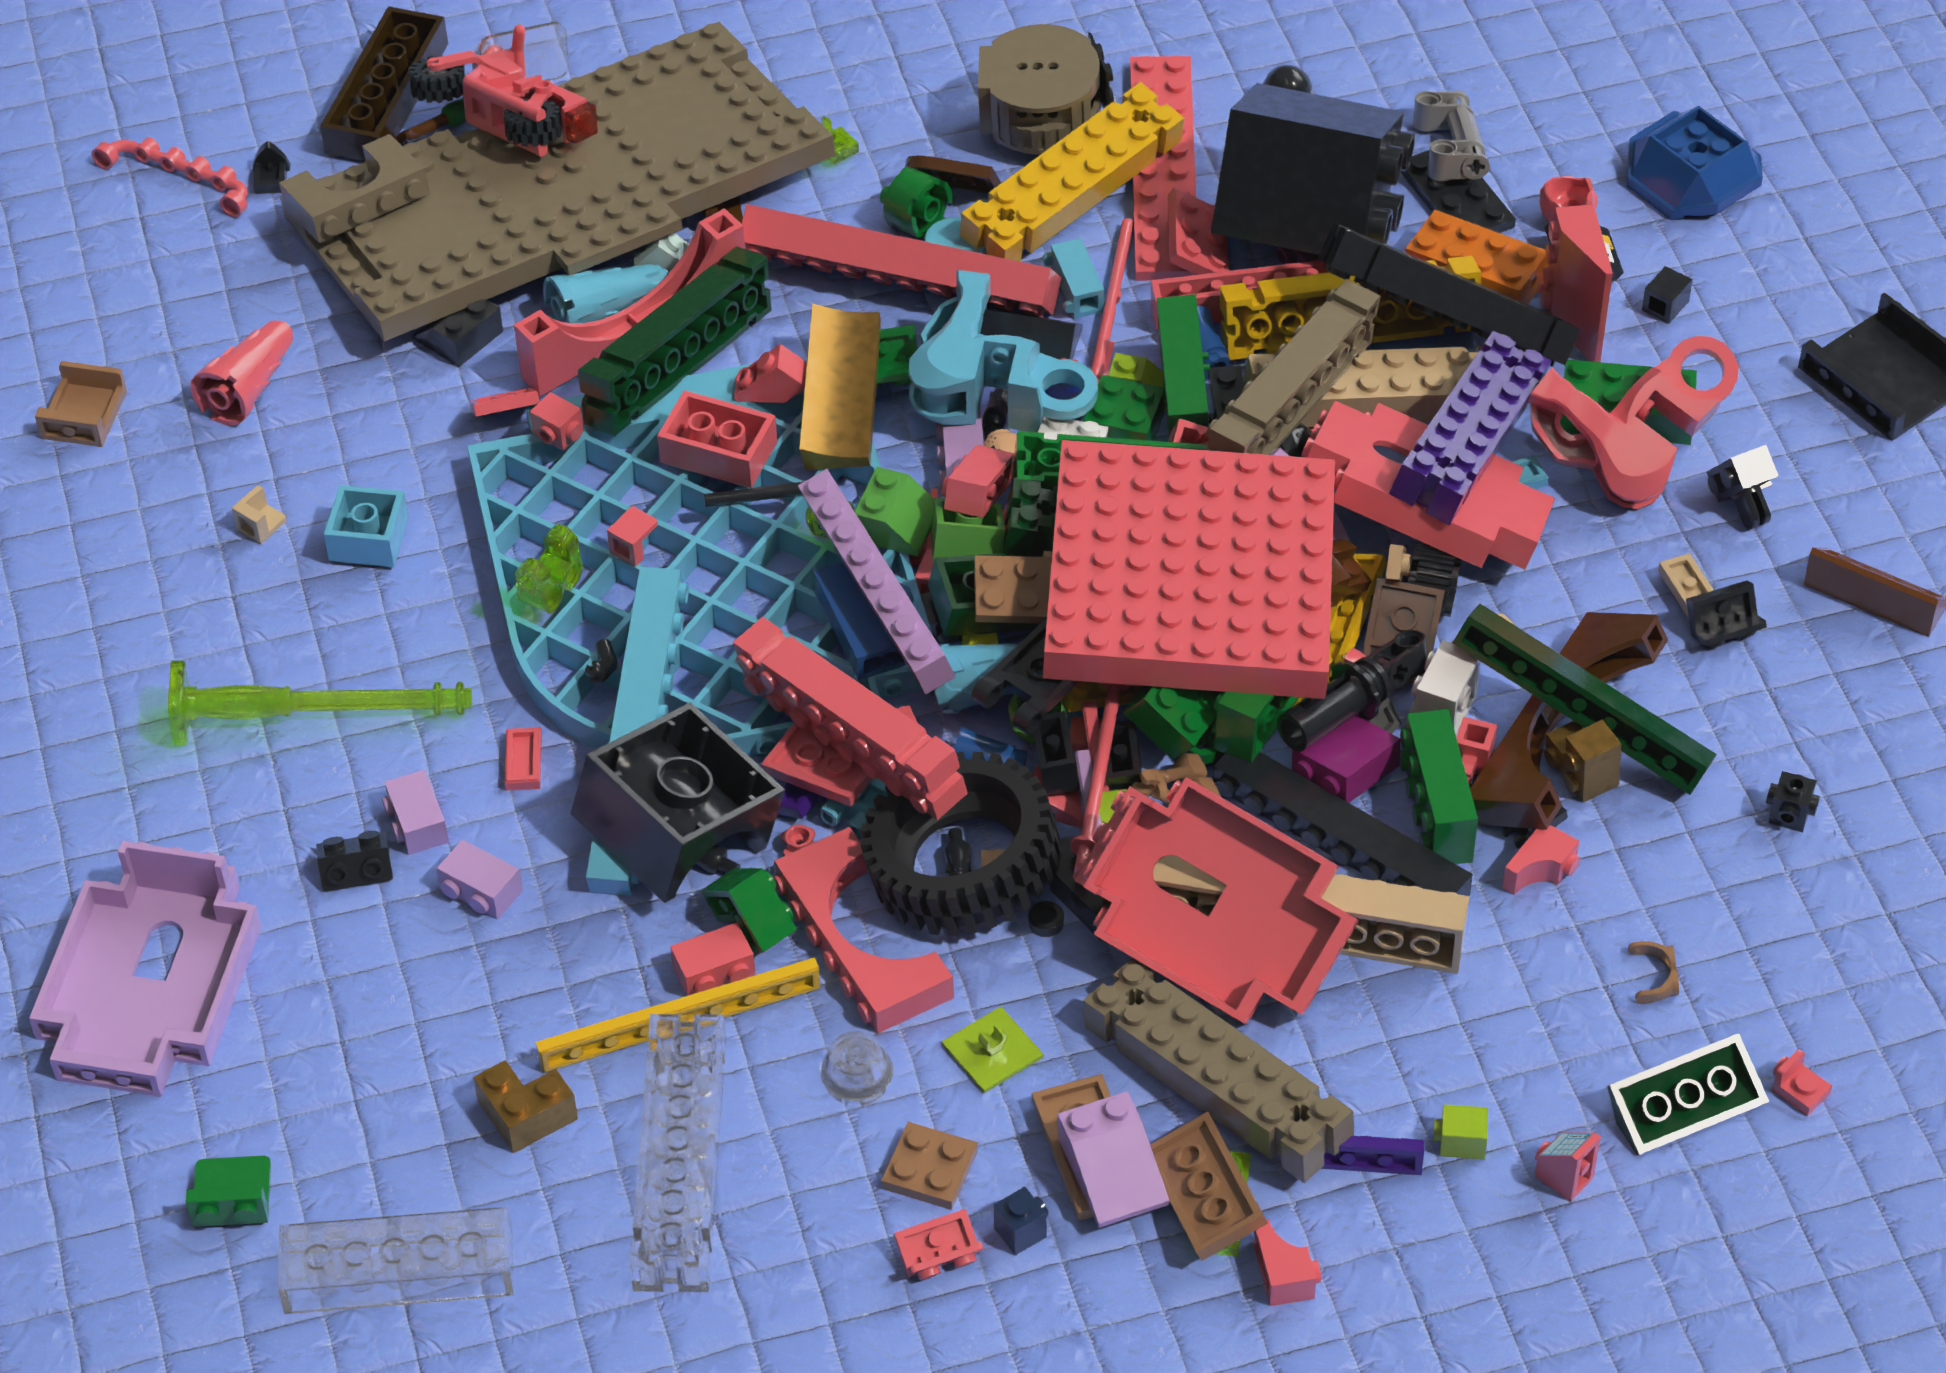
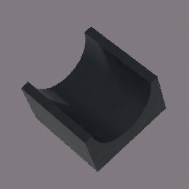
M690 702L588 753L570 814L661 901L666 903L675 898L679 886L695 863L726 837L736 834L756 853L766 849L785 789Z

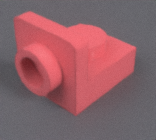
M1798 1049L1789 1058L1787 1056L1781 1058L1773 1070L1775 1080L1772 1091L1803 1114L1809 1116L1831 1094L1832 1085L1803 1065L1805 1053Z

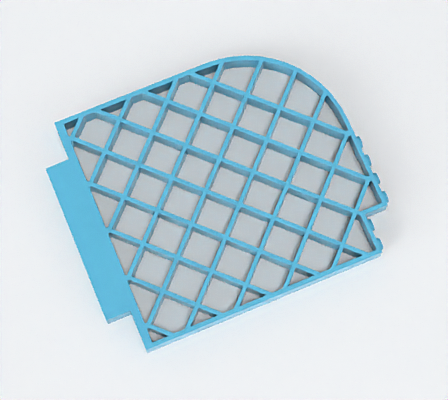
M747 364L685 376L670 393L640 417L633 414L631 416V424L616 436L584 425L581 406L584 395L563 398L581 408L584 428L579 439L573 441L564 450L552 444H546L539 437L532 434L530 411L537 404L525 406L530 434L467 445L473 481L513 659L519 678L537 708L567 735L595 750L608 744L610 741L614 712L603 725L574 712L575 708L597 684L591 682L586 676L585 668L587 664L592 667L591 661H598L599 659L596 651L588 650L567 640V638L581 621L586 619L611 631L606 639L610 640L617 659L626 649L632 609L627 613L602 601L601 598L617 580L636 589L639 569L643 565L638 564L634 567L611 554L609 549L586 538L602 520L614 524L631 507L620 502V500L635 483L662 495L647 512V514L657 519L658 526L642 541L643 550L651 542L677 554L678 556L667 568L681 569L683 582L698 565L727 578L711 597L689 587L687 603H681L680 610L694 617L682 630V633L676 636L675 643L678 644L679 648L677 664H671L670 674L674 675L683 665L711 680L695 699L672 690V694L666 695L664 705H668V713L691 702L749 757L769 755L794 723L791 721L771 725L781 712L774 710L767 699L761 695H753L745 687L743 671L736 662V657H738L736 650L727 660L698 646L714 626L739 637L759 620L731 607L747 587L776 600L774 605L764 615V618L780 629L796 610L826 623L825 627L811 643L783 630L782 633L787 638L792 636L880 698L896 697L901 694L923 691L908 666L858 680L849 661L830 653L839 641L815 591H813L815 589L813 571L829 565L842 563V560L829 539L824 543L796 530L811 512L803 495L782 498L791 503L777 520L749 509L748 506L753 501L705 507L704 494L714 493L700 486L708 476L684 470L677 476L652 464L659 457L657 435L681 394L686 390L775 415L777 444L752 488L804 482L780 471V469L794 453L801 456L799 447L805 389L785 403L738 402L734 399L735 378L742 368L751 365ZM798 416L791 425L780 420ZM873 439L871 466L828 469L835 482L844 475L861 484L868 485L876 467H881ZM638 446L632 454L620 450ZM558 461L551 469L539 465ZM587 462L614 473L599 491L572 480ZM819 469L816 474L822 472L825 469ZM507 477L533 488L517 507L492 495ZM738 485L735 490L748 489V487ZM555 498L581 510L565 529L539 517ZM849 502L850 506L852 507V509H853L854 512H855V510H856L858 504L855 505V504ZM682 505L710 517L695 536L668 524V521ZM492 522L500 525L495 532ZM730 527L759 540L744 558L715 546ZM521 536L547 547L546 551L531 567L505 555ZM779 549L808 562L794 581L764 568ZM888 549L883 558L893 574L899 569L901 577L897 575L895 577L932 634L908 554ZM569 558L596 570L580 590L553 578L554 574ZM506 582L514 585L509 592L507 591ZM535 596L562 608L545 629L518 616ZM520 644L529 647L524 654ZM549 658L578 671L556 697L542 685L535 675ZM618 664L617 669L603 683L619 690L623 666ZM731 689L761 702L760 706L745 724L715 710L716 706Z

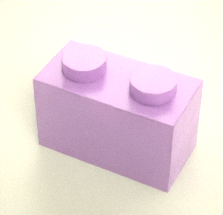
M425 770L384 782L387 796L382 797L383 807L387 817L394 816L396 822L391 823L395 839L397 843L404 842L408 855L449 843L445 820Z
M463 839L437 867L440 890L451 899L457 898L469 904L476 912L480 914L486 913L497 920L523 891L520 870Z

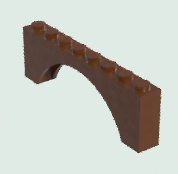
M1587 612L1559 654L1606 683L1626 672L1653 664L1668 642V638L1657 614ZM1534 695L1530 697L1470 788L1478 817L1477 825L1547 830L1562 807V803L1550 779L1540 773V760L1546 744V734L1553 731L1558 722L1564 717V714Z

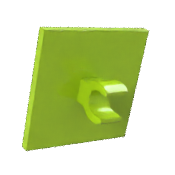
M1002 1006L942 1041L943 1047L984 1094L1044 1058V1054Z

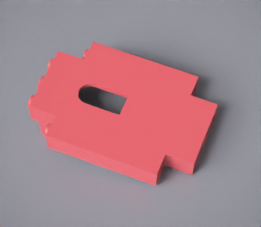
M1334 401L1330 411L1323 409L1301 456L1335 460L1334 489H1336L1334 503L1477 567L1482 568L1488 554H1491L1524 570L1526 569L1538 544L1555 498L1518 482L1524 467L1495 455L1449 526L1426 514L1427 508L1416 502L1414 506H1411L1389 494L1402 464L1380 455L1373 447H1388L1408 456L1428 427L1427 424L1380 403L1377 404L1373 414L1369 412L1364 414L1337 401Z
M1185 777L1182 783L1177 780L1172 786L1166 798L1171 802L1168 808L1130 786L1127 792L1121 790L1111 805V809L1115 812L1108 824L1103 821L1092 838L1093 841L1097 842L1090 855L1084 853L1074 869V872L1078 873L1075 879L1077 883L1112 903L1109 909L1103 906L1095 918L1093 925L1097 929L1094 935L1244 1024L1249 1023L1265 994L1304 1015L1359 922L1355 917L1322 899L1323 894L1340 866ZM1169 855L1178 856L1227 885L1209 916L1164 891L1156 884L1153 871L1156 863L1161 858Z

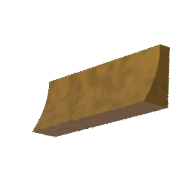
M812 303L799 447L805 470L871 466L881 332L879 312L843 311Z

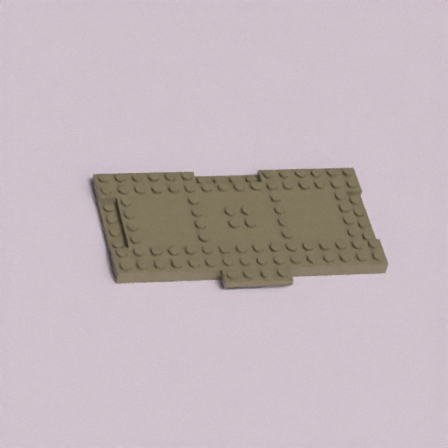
M716 22L689 34L680 35L676 39L664 44L655 45L636 55L627 56L623 60L611 65L599 67L596 71L580 77H574L568 82L558 85L587 99L589 132L565 143L563 141V129H561V136L559 138L556 137V141L551 142L548 140V152L544 157H540L479 128L463 132L457 137H454L448 129L436 132L427 138L403 146L425 168L430 194L320 243L285 208L282 195L279 197L286 219L385 342L465 309L468 304L480 299L487 300L563 268L568 275H573L682 230L681 219L836 156L833 135L804 106L797 108L748 59L747 49L720 22ZM364 162L359 165L350 166L346 170L334 175L322 177L318 182L329 190L351 191L368 185L375 178L368 172L367 164Z

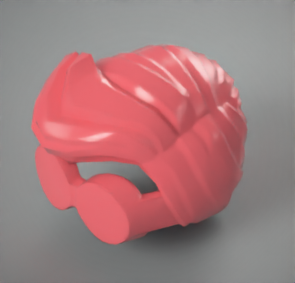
M1572 176L1552 177L1540 189V209L1542 215L1549 221H1554L1556 207L1594 204L1595 209L1597 207L1598 196L1593 190L1590 178H1573Z

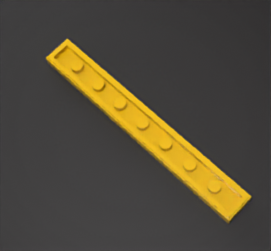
M814 957L537 1041L535 1043L542 1073L820 988L819 966Z

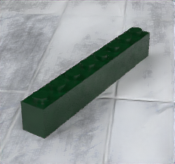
M1479 604L1470 613L1452 642L1584 728L1603 720L1620 741L1623 753L1691 795L1717 755L1482 604Z

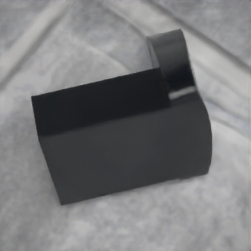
M266 141L258 149L254 157L253 186L255 194L281 193L279 182L286 180L287 171H290V162L286 155L269 141Z

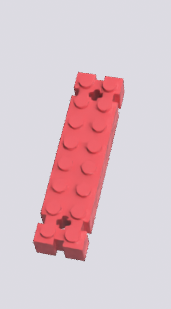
M760 618L733 641L738 656L736 657V662L743 671L745 677L743 683L750 693L755 696L761 695L767 699L774 710L777 712L783 711L788 714L798 727L802 729L806 727L812 731L822 744L832 745L846 761L856 762L870 778H878L884 782L894 795H902L909 799L918 812L922 814L926 812L936 820H939L968 794L963 776L956 772L960 765L953 747L937 736L932 738L927 735L924 727L792 636L789 638L784 636L782 629L766 618Z

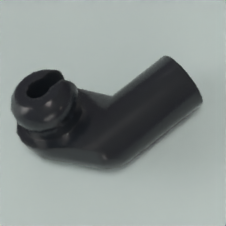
M608 639L599 640L595 644L599 660L591 661L593 666L590 667L587 664L585 668L586 676L593 683L605 682L618 667L614 649Z

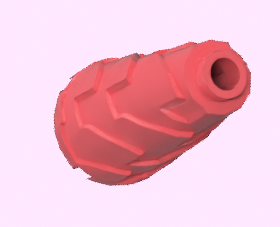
M270 321L260 329L250 333L236 347L231 346L220 357L213 359L198 371L191 380L190 390L200 410L204 413L209 408L215 413L210 419L227 426L240 424L255 407L254 402L270 383L268 380L281 365V359L293 342L291 327L283 321Z

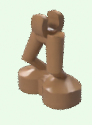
M1195 753L1180 755L1175 760L1172 769L1143 770L1140 773L1142 783L1135 782L1132 785V788L1148 797L1152 796V798L1158 799L1167 805L1171 803L1166 799L1170 792L1167 789V783H1175L1177 780L1182 783L1185 777L1220 796L1212 778L1206 777L1207 769L1202 759Z

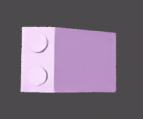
M1128 1091L1057 1114L1058 1141L1099 1228L1169 1205L1170 1200L1145 1128Z

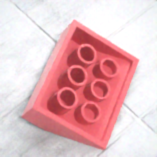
M1594 204L1556 207L1554 221H1550L1548 225L1551 244L1546 245L1548 267L1543 268V282L1546 288L1540 292L1542 309H1547L1549 314L1581 329L1574 346L1589 361L1601 362L1613 272Z

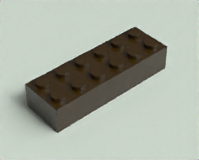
M387 7L320 125L326 154L366 161L363 145L388 134L394 139L396 138L418 100V97L414 98L411 94L409 67H412L411 64L414 62L418 63L419 59L427 60V57L433 56V58L442 56L448 46L444 17L396 7Z

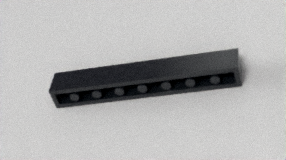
M1226 752L1214 765L1213 782L1221 795L1233 798L1245 805L1250 812L1260 814L1271 820L1281 830L1289 831L1302 838L1307 845L1321 849L1331 855L1338 863L1352 867L1362 873L1367 880H1381L1391 884L1418 886L1427 890L1454 892L1458 895L1470 896L1472 873L1340 797L1333 796L1319 785L1265 754L1259 752L1253 762L1250 763Z

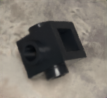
M1782 771L1778 784L1771 783L1766 803L1772 805L1768 823L1803 832L1808 815L1815 816L1820 796L1814 794L1817 780Z

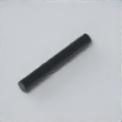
M803 482L704 494L705 507L800 496L802 493L798 485Z

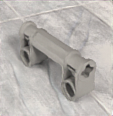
M1422 91L1415 95L1414 128L1425 132L1450 130L1453 140H1435L1430 144L1427 174L1434 180L1480 179L1488 173L1490 168L1473 110L1469 107V97L1462 91Z

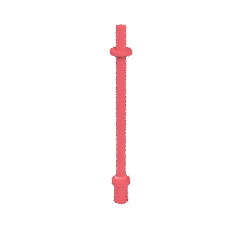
M1103 683V686L1108 690L1081 835L1073 837L1070 841L1071 852L1077 855L1075 867L1084 853L1090 855L1097 843L1092 838L1096 832L1120 695L1122 691L1129 688V685ZM1073 873L1074 879H1076L1078 873Z

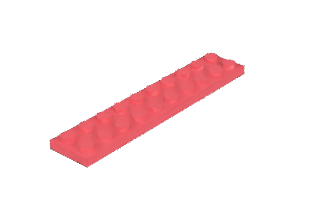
M1130 56L1131 88L1142 82L1158 96L1157 104L1159 106L1168 104L1184 117L1181 142L1165 154L1159 150L1156 151L1155 161L1133 177L1135 281H1151L1196 275L1170 263L1168 194L1176 188L1196 197L1191 56Z

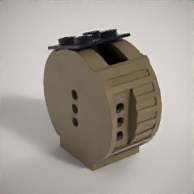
M1036 24L1010 30L993 40L992 46H979L978 99L981 134H993V139L1009 149L1027 154L1041 155L1100 112L1101 106L1103 109L1114 101L1113 92L1109 86V82L1113 81V72L1111 65L1104 62L1101 44L1095 43L1091 32L1088 33L1087 38L1080 32L1067 27Z

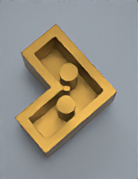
M1603 720L1585 728L1572 721L1546 734L1544 756L1551 768H1556L1559 771L1566 788L1571 793L1575 792L1583 803L1619 786L1621 743Z
M504 1060L473 1076L478 1103L513 1153L578 1119L574 1093L557 1069L523 1085L507 1061Z

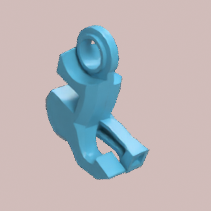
M956 271L957 297L941 303L921 333V346L909 359L908 376L912 382L909 389V400L915 411L927 420L943 425L976 424L985 387L1008 389V428L1038 432L1043 416L1056 420H1072L1085 415L1092 409L1098 398L1097 378L1093 371L1080 362L1069 359L1059 360L1040 353V344L1019 336H986L980 334L983 314L991 296L990 275L979 272ZM1058 383H1068L1081 389L1082 393L1069 400H1059L1047 395L1045 390Z

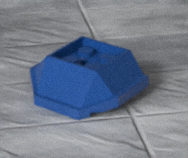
M1700 106L1682 113L1673 111L1630 137L1627 187L1670 220L1682 219L1685 215L1704 216L1717 214L1762 185L1761 155L1753 150L1745 139Z

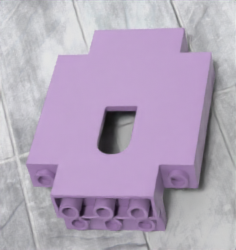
M122 841L118 850L124 873L120 884L116 885L108 881H84L29 1020L35 1039L56 1042L49 1060L57 1081L161 1097L175 1061L210 1066L261 930V923L256 905H250L241 901L235 902L240 886L235 867L227 865L225 856L212 852L187 851L178 847L153 846L144 842ZM164 925H173L180 928L183 932V937L166 981L134 976L150 934L158 927Z

